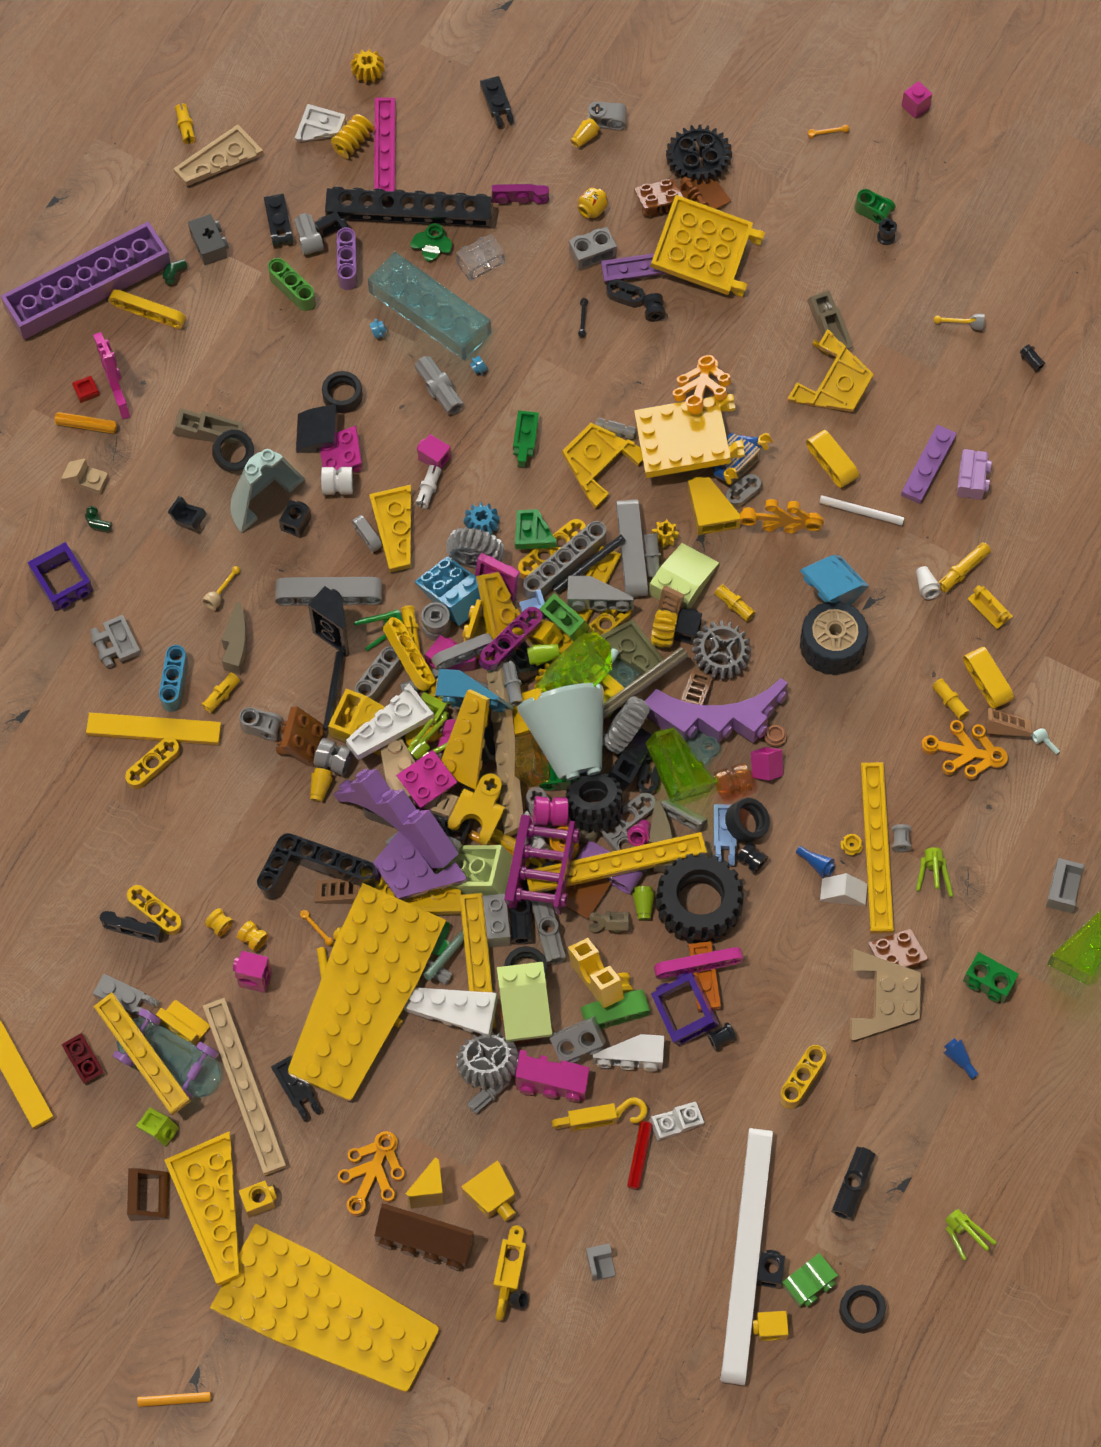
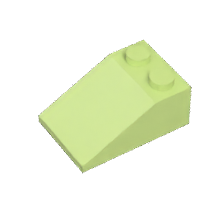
M681 543L659 568L650 582L649 595L660 600L664 585L684 594L683 609H689L693 606L717 569L719 562Z
M461 845L459 854L444 868H437L436 874L456 862L467 877V882L462 884L456 883L448 887L459 889L463 894L482 893V896L505 894L513 856L502 845Z
M543 962L497 967L506 1042L552 1036Z

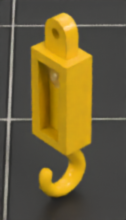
M631 1097L616 1109L615 1104L612 1103L568 1111V1117L552 1120L553 1129L570 1127V1131L575 1132L615 1125L623 1112L631 1105H637L640 1108V1114L638 1117H631L630 1122L639 1123L647 1115V1106L641 1099Z
M518 1225L510 1229L508 1240H502L493 1283V1289L500 1290L495 1315L497 1321H502L505 1317L509 1293L518 1290L526 1251V1243H522L524 1231ZM508 1249L518 1251V1259L515 1261L508 1260L505 1256Z

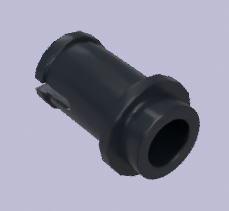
M1028 344L1020 350L1021 358L1025 359L1035 372L1042 369L1046 364L1035 352L1034 346Z

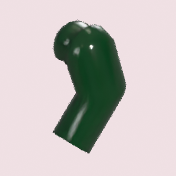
M185 259L166 265L162 274L165 284H174L176 282V273L187 269Z
M90 506L86 509L85 519L92 529L110 533L112 522L101 520L96 507Z

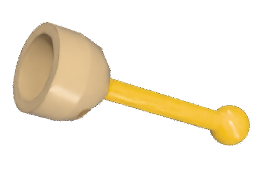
M234 566L232 573L217 592H209L203 597L202 603L208 609L215 611L219 607L221 592L232 578L240 573V568Z

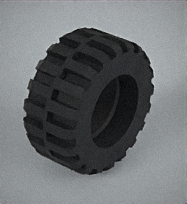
M699 853V857L687 854L685 860H682L680 857L674 860L673 866L668 865L664 870V875H661L657 887L656 909L659 911L658 917L662 923L665 922V929L669 933L674 931L676 938L679 940L682 937L687 938V943L694 944V940H699L702 943L712 939L713 942L720 940V935L727 936L731 932V927H735L738 923L743 906L742 881L738 880L736 870H730V864L725 860L722 863L719 862L718 856L705 857L706 853ZM704 883L710 885L719 893L721 904L711 913L694 914L684 909L679 903V892L689 884Z

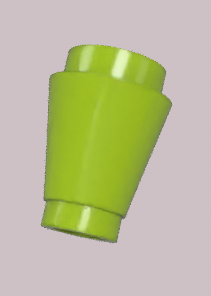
M558 644L532 645V647L527 648L530 665L536 664L538 666L560 657Z
M635 887L632 895L637 919L650 920L655 896L653 887Z

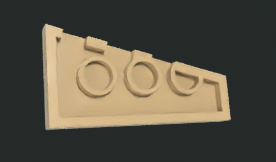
M237 124L173 168L175 175L186 186H189L264 155L257 143Z

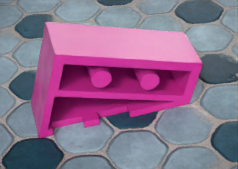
M520 1050L515 1076L516 1090L525 1095L539 1093L551 1099H555L558 1096L565 1097L566 1100L571 1102L585 1101L589 1067L563 1060L560 1063L547 1061L548 1057L540 1055V1058L537 1059L526 1056L527 1051Z

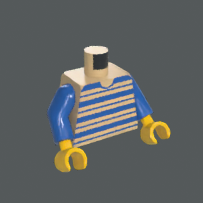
M730 433L726 437L728 446H731L735 441H743L745 456L742 458H731L730 464L713 466L714 476L726 481L728 485H734L760 459V448L768 450L769 446L767 443H773L768 433H764L759 437Z

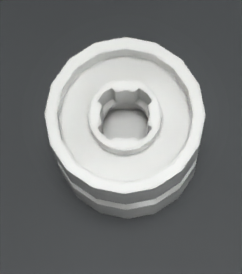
M322 467V495H335L337 491L341 495L353 494L352 467H340L339 470H336L334 467Z

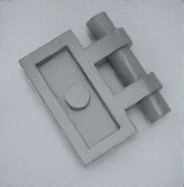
M123 615L104 622L105 631L99 633L98 628H92L89 631L92 636L91 642L98 649V657L107 669L114 666L112 658L118 656L121 663L141 654ZM110 639L113 647L107 649L104 642Z

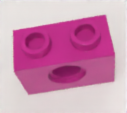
M241 951L240 957H236L233 964V971H235V978H237L239 987L266 993L272 974L268 957Z

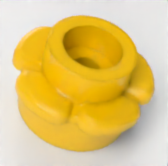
M856 834L846 835L840 844L841 849L851 856L855 853H860L863 848L861 845L862 840Z

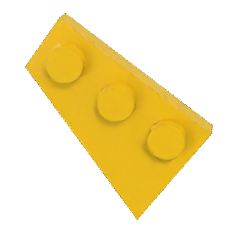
M499 572L476 576L487 633L490 634L492 640L520 615L518 608L515 609L510 599L511 594ZM521 628L512 629L515 635L524 634Z

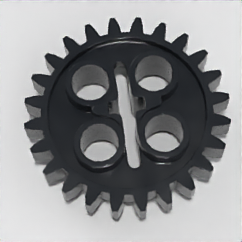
M699 124L698 129L691 125L689 131L683 128V134L676 132V138H670L671 143L667 144L666 150L667 165L670 166V171H674L675 177L681 175V179L687 177L692 181L696 180L697 185L700 184L701 180L708 184L709 178L716 181V175L722 177L723 171H728V165H731L732 158L731 144H728L729 139L724 138L723 132L717 134V128L710 131L709 125L705 129H702L701 124ZM694 141H697V143H698V146H699V154H700V157L702 158V165H703L704 168H701L700 160H699V154H698V152L696 151V144H695Z

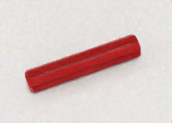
M641 1121L639 1125L627 1183L629 1189L639 1190L652 1130V1123Z

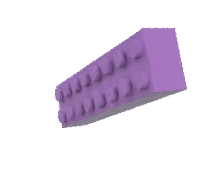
M148 221L1 295L5 311L25 340L109 297L114 289L123 290L164 269L166 265L171 263L169 253Z

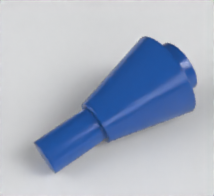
M799 846L796 850V854L806 859L822 878L830 876L836 868L834 864L835 859L814 852L811 853L802 846Z
M954 1038L944 1046L946 1051L943 1053L958 1066L962 1067L971 1079L978 1075V1072L970 1063V1058L962 1039L957 1041Z

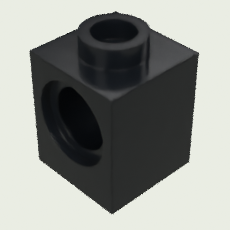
M289 500L279 519L280 530L300 538L311 518L310 507L301 501ZM295 515H299V516H300V517L297 518V519H293V518H292V517L295 516Z
M681 608L674 632V640L694 645L693 641L697 638V633L700 630L703 613H699L691 608Z
M767 1250L766 1253L761 1252L757 1286L780 1289L785 1262L784 1255H780V1252L775 1250ZM769 1263L774 1264L777 1267V1271L769 1273L766 1271L765 1265Z

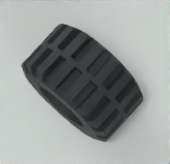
M586 773L585 776L580 775L577 780L570 782L571 786L567 787V793H565L568 799V817L570 821H575L577 828H584V831L587 832L590 830L599 832L601 829L603 831L608 830L609 826L613 827L616 825V821H620L624 811L622 789L619 782L616 783L614 777L609 778V774L606 773L588 776Z

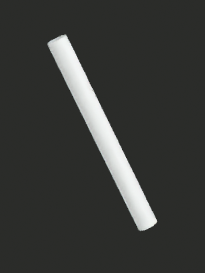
M823 495L820 497V504L903 525L904 517Z

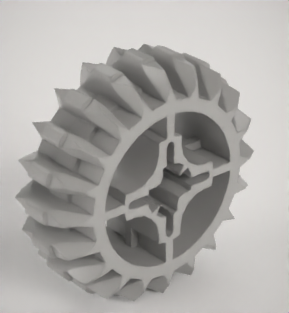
M467 527L463 529L457 528V530H453L447 539L446 553L455 562L461 563L462 566L465 565L476 569L477 558L481 553L492 556L500 562L503 560L504 544L495 535H490L489 532H484L481 529L477 530L474 527L472 529Z
M713 621L710 625L711 629L705 625L703 632L698 631V638L693 641L695 647L692 648V652L696 654L693 660L700 661L697 667H705L704 674H708L711 671L712 678H715L716 674H720L721 680L724 679L725 674L729 678L733 677V672L739 675L741 673L740 668L745 669L747 666L746 662L750 661L751 658L748 655L752 651V648L748 647L750 639H744L746 632L739 634L740 627L731 628L732 622L724 626V622L720 621L719 626H717ZM718 635L727 636L729 639L723 640ZM707 640H710L713 650L707 656L704 644ZM737 644L739 657L737 660H734L731 650ZM719 647H721V649H722V647L725 648V649H726L725 653H723V652L720 653V652L718 651V648H719ZM720 660L724 662L725 665L716 664L714 662Z
M631 697L620 709L605 732L603 745L611 752L621 753L644 723L650 706L640 698Z
M491 1032L490 1038L484 1037L482 1034L479 1037L473 1034V1040L466 1039L465 1045L460 1046L456 1065L462 1079H465L467 1085L472 1084L475 1089L481 1085L483 1090L490 1086L494 1090L495 1085L499 1084L503 1087V1081L510 1082L511 1076L516 1075L519 1053L514 1042H506V1038H503L501 1032L496 1036Z

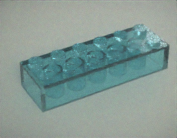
M396 252L368 278L369 293L464 361L491 334V320Z

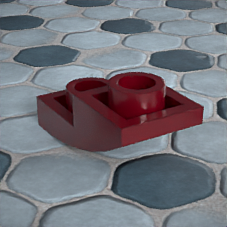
M82 1033L61 1044L83 1084L104 1073Z

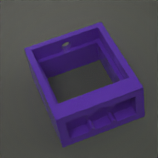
M66 542L27 562L32 575L54 611L67 608L72 602L87 597L93 591L89 578ZM69 560L82 581L54 595L42 574Z
M683 973L676 977V981L670 984H661L656 988L655 992L651 993L672 1042L678 1046L720 1026L698 977L693 973ZM691 985L705 1016L676 1030L662 998Z

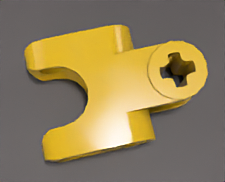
M491 773L484 775L480 779L474 793L463 789L448 820V828L456 831L466 819H476L482 825L479 841L485 845L490 843L505 810L504 806L496 803L502 786L501 780L497 775ZM490 783L494 784V788H491L490 791L486 790Z

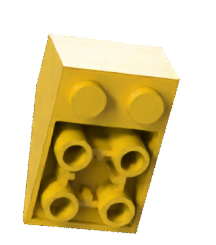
M345 689L328 725L330 737L346 743V739L365 722L369 723L375 717V714L385 707L365 695ZM380 749L373 752L381 756Z

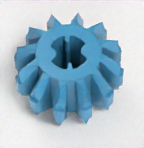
M482 502L479 503L478 507L472 504L471 510L465 511L463 524L467 528L481 529L484 532H489L490 535H493V531L498 530V524L500 523V517L496 508L491 509L490 503L483 506Z

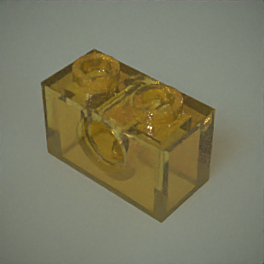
M531 732L515 738V777L529 787L549 781V761Z

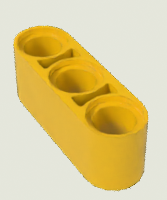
M822 430L806 440L809 452L839 488L859 478L858 469L828 431Z
M985 647L976 649L963 656L966 669L992 709H996L1014 700L1012 689Z
M819 1045L810 1046L785 1082L780 1093V1103L784 1108H796L822 1070L826 1060V1051L823 1047ZM815 1054L818 1055L821 1058V1060L819 1062H813L810 1060L809 1056ZM800 1073H804L809 1077V1079L806 1081H801L798 1079L797 1075ZM793 1092L797 1098L789 1100L786 1098L785 1093Z

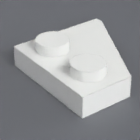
M307 104L295 136V141L299 143L335 137L337 132L341 131L344 126L346 115Z

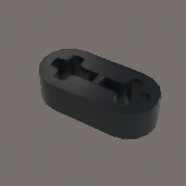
M611 280L606 287L607 297L612 301L634 308L640 307L643 304L642 300L645 294L643 289L620 280ZM615 288H619V291H616V293L612 292Z
M656 754L646 755L641 765L638 778V791L640 794L649 793L654 795L657 791L662 760ZM654 761L656 766L653 767V772H648V764ZM647 778H651L649 789H645V785H643L646 784Z

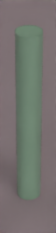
M463 929L424 973V977L427 980H431L464 942Z

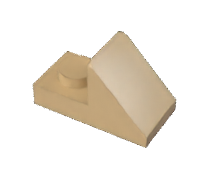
M83 458L68 463L61 482L101 494L109 475L107 472L89 467L86 459Z

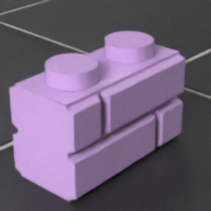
M968 449L962 451L957 487L958 497H970L971 499L981 500L984 492H988L990 480L986 479V473L990 474L992 461H988L987 452H975Z

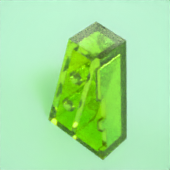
M674 727L654 732L646 742L671 803L708 793L719 782L715 776L712 777L704 768L705 764L701 760L698 761L690 751L691 747Z
M1101 910L1050 956L1047 965L1089 985L1101 962Z

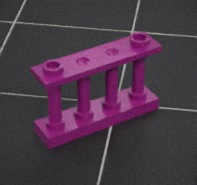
M521 814L504 898L507 907L517 908L518 901L521 902L522 899L554 904L553 907L556 914L561 915L562 907L567 905L568 896L565 894L574 845L579 842L580 830H577L575 821H570L567 831L537 827L533 824L531 816ZM535 835L566 839L565 850L561 852L531 848V845H529L530 838ZM537 857L562 861L560 873L527 869V866H525L526 858ZM530 878L558 882L556 895L525 891L521 888L522 880Z

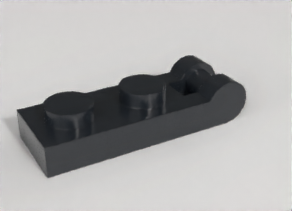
M284 193L265 196L264 203L273 247H277L282 243H287V245L293 244Z

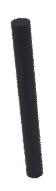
M620 534L552 588L557 594L568 586V576H582L626 542L625 538Z
M341 651L336 652L323 725V730L329 732L328 725L336 708L344 660V652Z

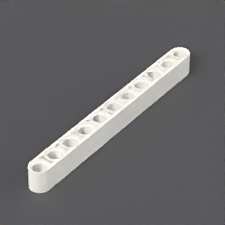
M749 1128L721 1372L722 1383L745 1385L773 1135V1131Z

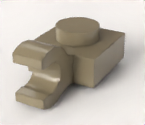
M606 911V915L590 913L589 920H595L598 923L589 924V931L598 932L603 927H605V930L613 932L628 931L629 912Z

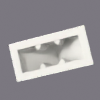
M847 873L822 878L820 901L865 906L867 883Z

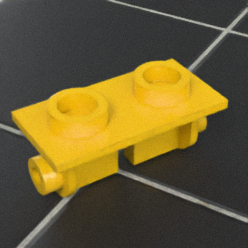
M978 585L973 590L975 593L967 598L996 629L1013 617L984 586Z

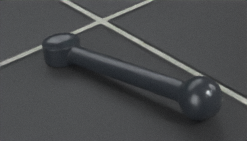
M582 298L580 301L582 310L580 330L578 331L579 337L586 336V331L584 330L585 312L588 304V299Z

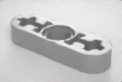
M483 634L438 652L431 660L436 670L447 669L479 656L482 650L493 640L490 634Z

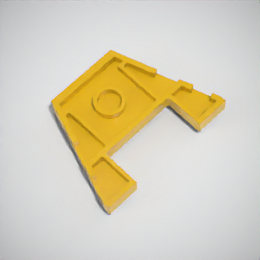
M827 329L818 348L835 356V361L817 392L796 383L788 397V401L854 412L874 374Z
M590 423L562 450L561 454L591 505L596 509L608 497L609 493L594 479L620 453L624 454L637 467L643 462L641 447L635 445V442L628 439L624 440L615 436V433Z

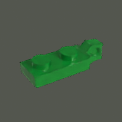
M518 410L513 442V455H518L517 467L526 468L527 456L533 457L539 412Z

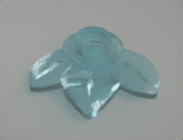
M616 657L607 671L623 687H627L634 681L635 677L640 675L638 671L618 657Z
M698 731L692 739L689 738L686 741L687 744L676 751V755L684 761H691L693 768H701L709 763L711 757L719 753L720 744L714 737L705 736L703 732Z

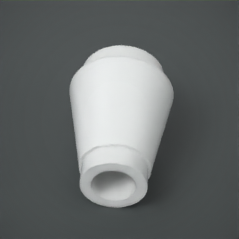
M928 567L918 568L916 574L920 595L927 600L937 597L940 594L939 583Z

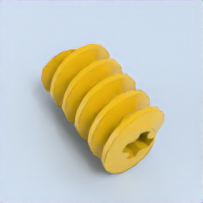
M353 115L352 119L331 139V145L339 156L349 159L348 153L354 154V148L358 149L360 147L359 143L363 144L365 142L364 137L369 138V132L373 133L375 127L364 116Z

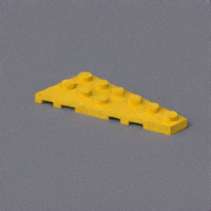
M229 1131L164 1160L217 1286L240 1277L232 1147Z

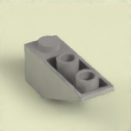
M568 576L567 601L568 606L573 610L595 609L596 611H605L608 609L621 612L634 610L632 596L591 576Z

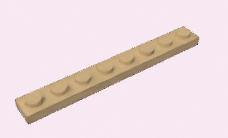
M502 662L494 670H487L488 688L509 703L508 692L504 688L505 677L502 668L504 662ZM491 708L495 760L498 777L502 783L500 804L505 807L502 815L504 835L512 836L518 833L521 814L523 815L513 715L510 709H505V712L492 711Z
M225 998L203 1005L264 1176L287 1168Z

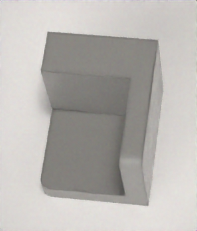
M610 1244L586 1248V1257L592 1282L615 1276Z

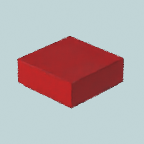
M91 375L72 383L80 403L100 396Z

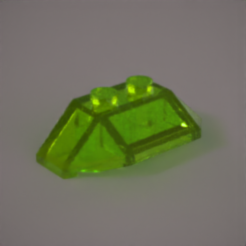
M596 631L579 636L549 665L535 689H542V693L556 688L581 683H593L594 687H596L612 671L611 644Z

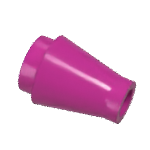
M641 820L628 830L627 837L633 846L647 844L651 829L650 822Z

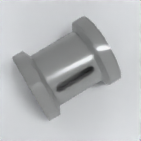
M906 824L892 826V833H894L892 850L895 852H908L912 850L909 839L911 826Z

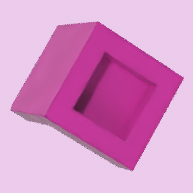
M763 747L752 751V777L770 781L782 776V749Z

